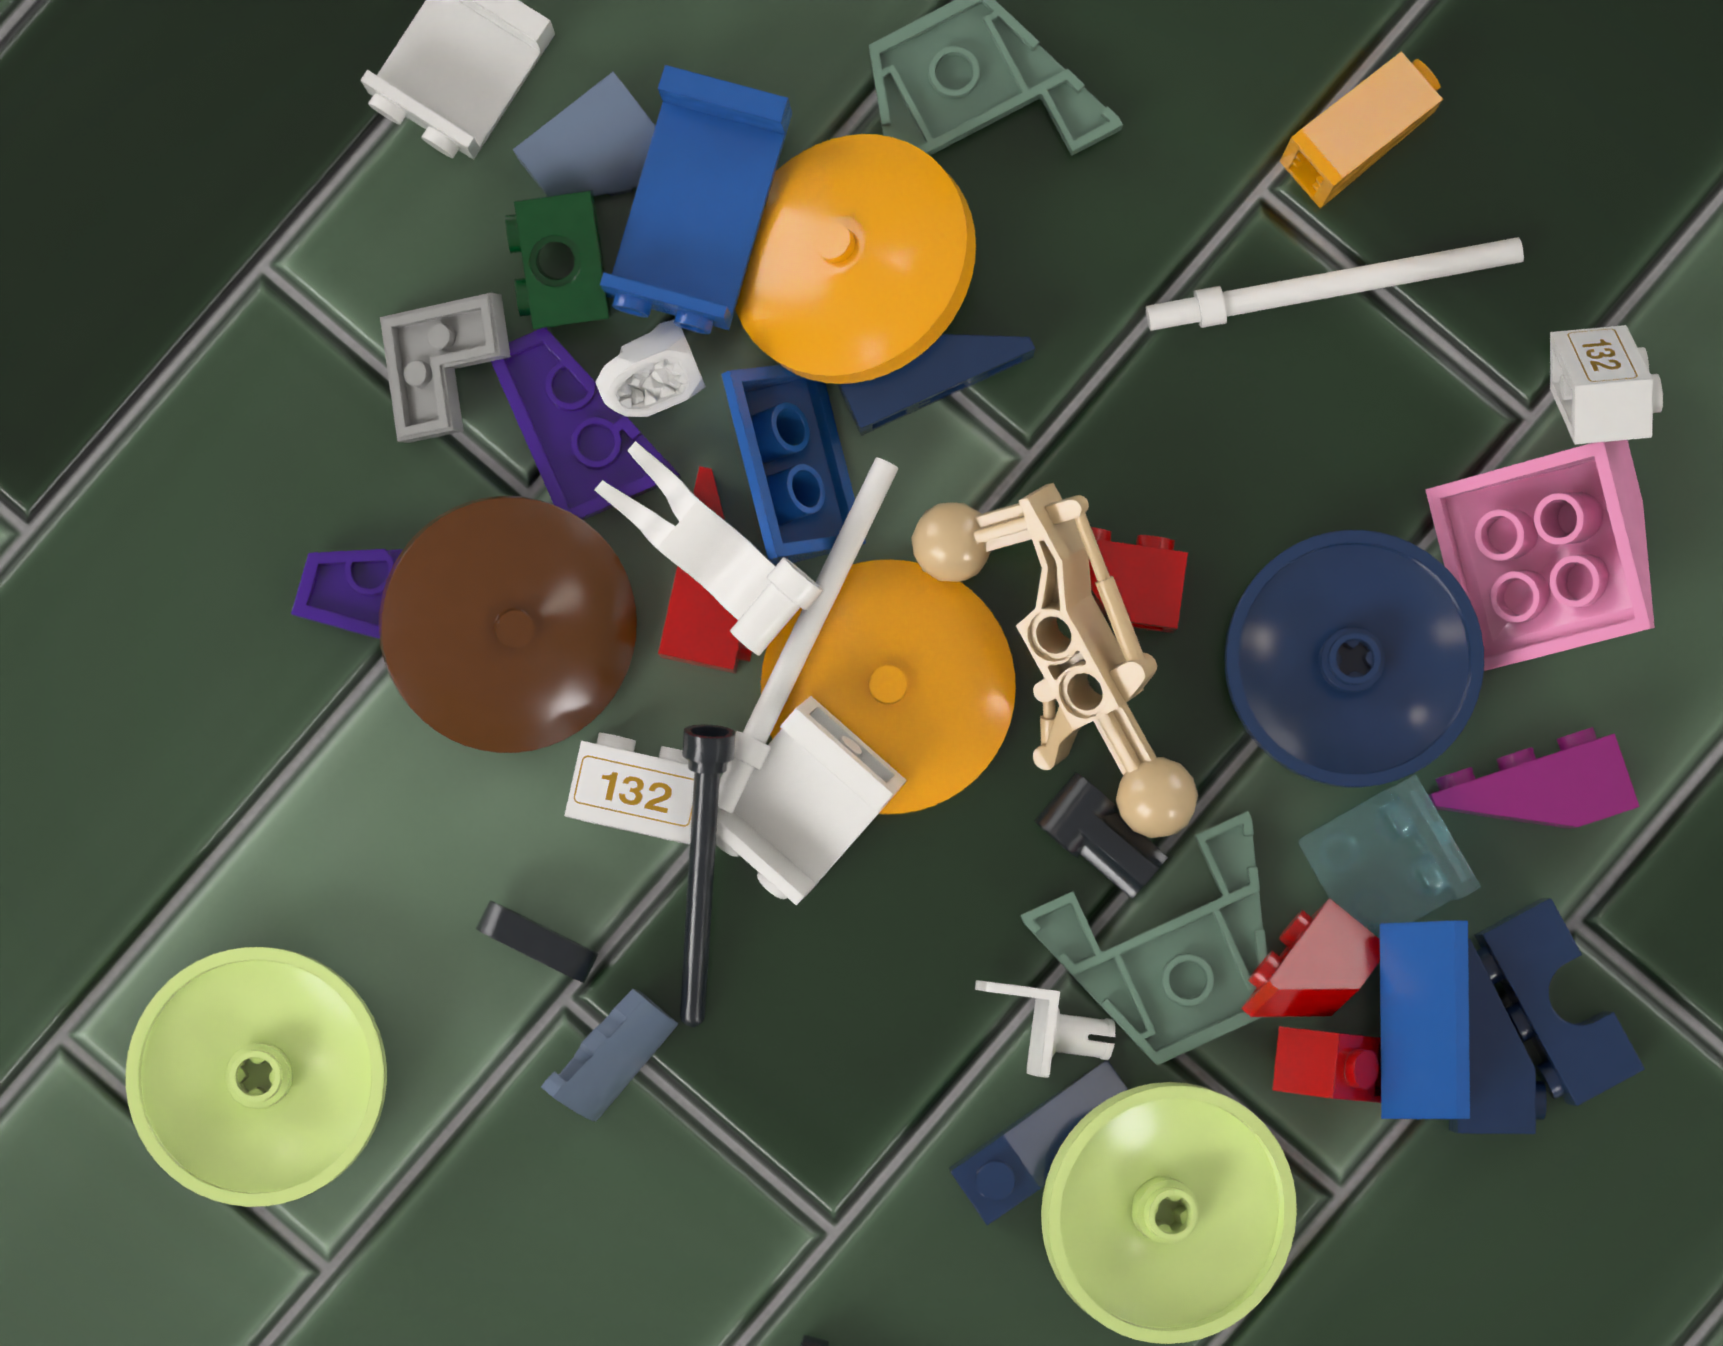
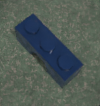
M1541 898L1474 934L1481 947L1476 951L1493 985L1500 982L1512 1003L1511 1006L1505 1009L1522 1043L1531 1039L1543 1060L1535 1068L1541 1081L1545 1082L1547 1092L1554 1100L1563 1096L1566 1104L1579 1106L1645 1070L1614 1012L1602 1011L1583 1022L1571 1024L1559 1017L1552 1008L1549 1000V985L1553 975L1560 967L1581 956L1582 953L1551 898Z

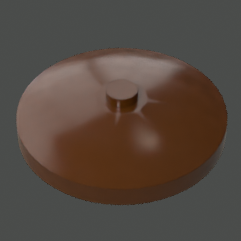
M495 496L469 501L444 512L425 525L409 541L395 561L386 580L379 611V637L384 662L391 680L407 705L426 724L450 740L474 749L496 753H519L545 748L567 739L591 723L606 708L623 683L631 663L636 641L637 616L632 587L624 567L610 545L595 529L571 512L548 502L521 496Z

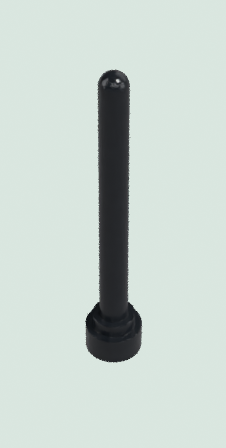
M710 724L688 726L684 728L682 756L688 760V769L694 772L680 1003L681 1021L689 1027L699 1026L705 1019L720 774L727 771V762L734 759L736 732L728 727Z

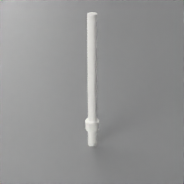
M1517 237L1222 292L1220 286L1195 290L1194 297L1148 305L1146 306V316L1150 331L1199 322L1201 328L1226 324L1228 316L1521 263L1524 261L1523 247L1520 238Z
M878 457L875 458L816 580V583L822 588L823 592L807 610L802 609L743 733L736 731L734 759L728 762L727 771L722 774L719 784L718 808L730 814L733 813L753 769H761L771 749L766 742L899 469L886 460Z

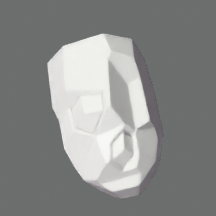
M674 320L659 323L650 333L621 346L619 355L604 365L595 382L604 403L615 412L626 417H648L690 399L706 387L683 330L674 324Z

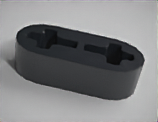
M491 900L476 927V930L583 983H585L599 955L593 950Z

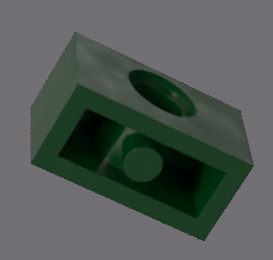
M593 190L515 201L516 214L505 216V226L510 253H522L525 278L514 279L520 317L531 315L533 329L609 319L611 317L609 297L606 296V293L600 286L605 268ZM561 242L572 250L575 264L568 276L553 278L542 270L539 263V255L547 243Z

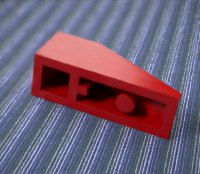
M699 466L693 494L726 521L712 468ZM677 566L658 651L660 657L736 674L739 660L750 662L753 652L730 632L738 620L699 582Z

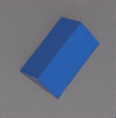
M781 365L729 370L722 373L768 560L776 566L783 557L792 563L829 554L852 508L855 497L826 384L798 376Z
M1468 921L1381 923V1119H1470Z

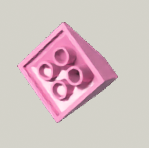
M1628 440L1590 443L1425 489L1444 566L1464 589L1478 618L1484 646V671L1655 628L1643 500Z

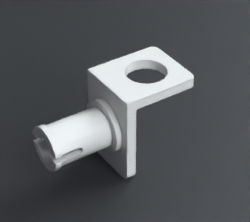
M976 980L975 990L1036 998L1027 1074L1048 1078L1051 1060L1055 1052L1097 1057L1101 1060L1110 1059L1114 1044L1088 1040V1036L1093 1034L1115 1037V1022L1113 1019H1097L1060 1014L1058 1008L1060 991Z

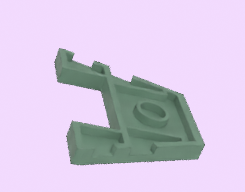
M954 0L869 44V54L883 136L906 141L920 148L928 155H932L1038 99L1042 100L1071 156L1122 130L1123 124L1119 116L1108 106L1106 108L1084 87L1085 84L1069 69L1065 70L1039 45V41L996 0Z
M1248 811L1194 835L1220 891V898L1107 950H1100L1073 891L1020 915L1024 925L1155 1065L1162 1064L1262 1018L1250 1017L1241 1009L1256 989L1248 979L1267 956L1259 895L1258 867H1256L1253 842V823Z

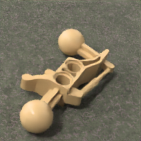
M1050 483L1023 497L1017 504L983 514L965 503H939L926 510L918 521L911 537L913 555L922 570L939 581H966L980 572L987 562L991 551L1028 540L1033 541L1042 567L1036 608L1016 627L1044 676L1033 688L1036 699L1043 702V715L1040 716L1041 745L1033 753V760L1036 766L1042 770H1050L1063 761L1070 753L1078 730L1094 721L1123 774L1116 802L1120 816L1134 832L1150 838L1177 834L1186 827L1194 814L1198 798L1193 777L1180 763L1164 757H1156L1127 704L1129 700L1144 690V686L1157 670V663L1153 656L1142 652L1115 579L1108 573L1085 513L1089 507L1087 499L1081 495L1062 499L1054 483ZM1089 560L1098 580L1095 582L1115 636L1092 596ZM1057 617L1068 625L1071 639L1064 636L1059 630ZM1088 674L1095 677L1100 683L1103 695L1098 694L1091 688L1087 679ZM1055 699H1056L1057 702L1059 703V708H1058L1057 714H1056V702H1055Z

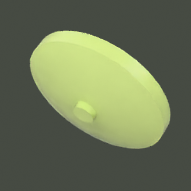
M244 947L212 954L196 961L171 978L156 993L140 1017L131 1039L126 1063V1093L131 1117L140 1139L158 1165L181 1185L201 1196L217 1202L245 1207L270 1206L293 1201L319 1190L341 1175L357 1159L374 1133L381 1116L387 1086V1063L381 1034L373 1015L356 990L343 977L319 961L297 952L270 947Z
M1177 1082L1152 1083L1123 1091L1107 1099L1081 1119L1066 1137L1052 1162L1044 1187L1041 1209L1042 1233L1047 1256L1057 1279L1071 1299L1083 1311L1107 1328L1135 1340L1159 1344L1186 1343L1203 1339L1232 1326L1253 1310L1270 1291L1287 1261L1293 1242L1297 1216L1296 1192L1290 1166L1281 1146L1267 1126L1246 1107L1219 1092L1198 1085Z

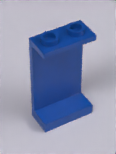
M665 65L658 86V91L663 101L613 272L612 274L603 272L600 286L607 297L614 299L612 307L619 311L648 318L651 309L674 315V324L683 329L701 334H711L713 326L725 330L730 329L792 117V109L787 97Z

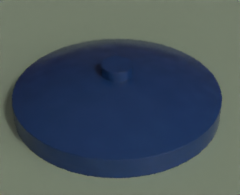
M1343 530L1317 535L1293 545L1271 560L1254 577L1238 601L1230 621L1225 645V673L1231 701L1240 721L1255 743L1269 757L1291 772L1314 782L1345 788L1377 786L1399 780L1426 767L1442 755L1453 744L1470 719L1479 697L1484 672V646L1478 618L1470 599L1452 573L1440 561L1418 546L1396 536L1366 530Z

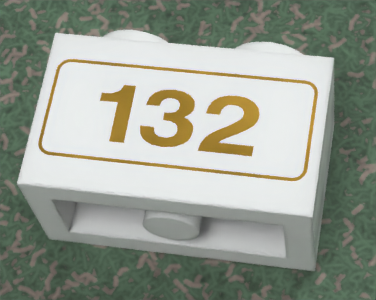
M1627 326L1550 332V390L1574 444L1651 438L1653 413H1660L1663 407L1661 380L1658 374H1650L1647 351L1645 347L1637 348Z
M601 732L598 734L596 744L581 741L565 817L690 845L694 772L688 769V760L682 756L683 750L661 746L659 758L635 753L636 740Z

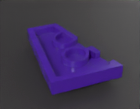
M546 327L509 342L511 357L491 361L555 506L585 520L614 507L594 490L602 480L632 499L658 488L652 478L627 451L635 441L678 478H681L680 474L655 449L628 417L615 412L604 403L595 381Z
M403 549L308 553L291 614L380 640L379 611L383 590L390 571Z

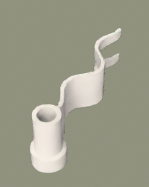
M635 441L627 451L661 489L679 523L674 526L603 480L594 490L634 523L648 541L662 554L709 591L738 620L730 632L743 645L760 656L800 607L807 610L823 592L822 588L785 557L776 566L771 563L747 538L700 501L683 481Z

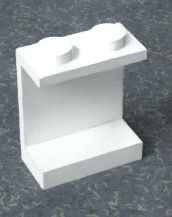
M426 0L379 73L375 75L367 70L362 77V84L367 92L373 96L368 104L378 113L400 125L403 119L407 117L426 130L421 138L446 156L454 158L459 150L474 160L555 36V32L548 18L519 0Z
M812 696L796 707L780 726L782 729L768 744L771 749L761 769H753L733 813L730 814L718 808L716 845L731 856L738 857L740 855L758 871L757 878L766 890L780 899L788 898L795 905L812 891L907 782L903 776Z

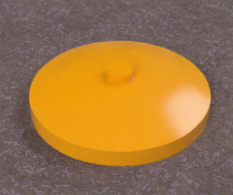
M877 134L847 135L827 140L802 151L776 170L735 308L745 331L764 353L783 368L813 381L832 384L858 383L873 380L902 368L925 352L943 334L956 316L967 294L973 275L976 255L975 227L967 200L953 178L930 155L920 148L894 137Z
M872 560L853 564L770 734L772 740L782 729L780 726L794 709L812 696L907 780L879 814H905L938 805L960 793L974 782L991 763L1005 739L1011 723L1016 693L1015 670L1007 639L990 609L971 589L960 581H939L925 573L919 563L905 560ZM801 607L767 646L762 665L761 694L802 611Z

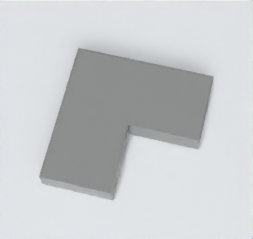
M487 293L380 317L398 442L411 443L464 431L455 369L511 357L502 294Z

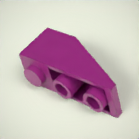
M1593 727L1557 738L1560 751L1537 759L1533 747L1497 758L1496 761L1500 771L1475 778L1472 767L1436 778L1439 791L1423 796L1425 804L1429 809L1566 829L1593 823L1640 806L1615 733L1597 739Z

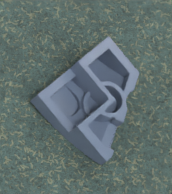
M612 72L516 146L513 151L519 162L546 196L593 190L594 196L603 194L615 196L630 193L632 188L638 187L655 125L616 74Z
M632 989L605 1020L583 1040L580 1048L562 1072L558 1075L554 1071L542 1084L541 1088L569 1109L591 1121L597 1122L678 1026V1023L641 991Z

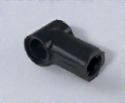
M1075 772L1034 821L1076 858L1081 855L1129 898L1133 899L1168 857L1144 835L1134 832L1121 816L1117 814L1119 811L1118 807L1094 785Z

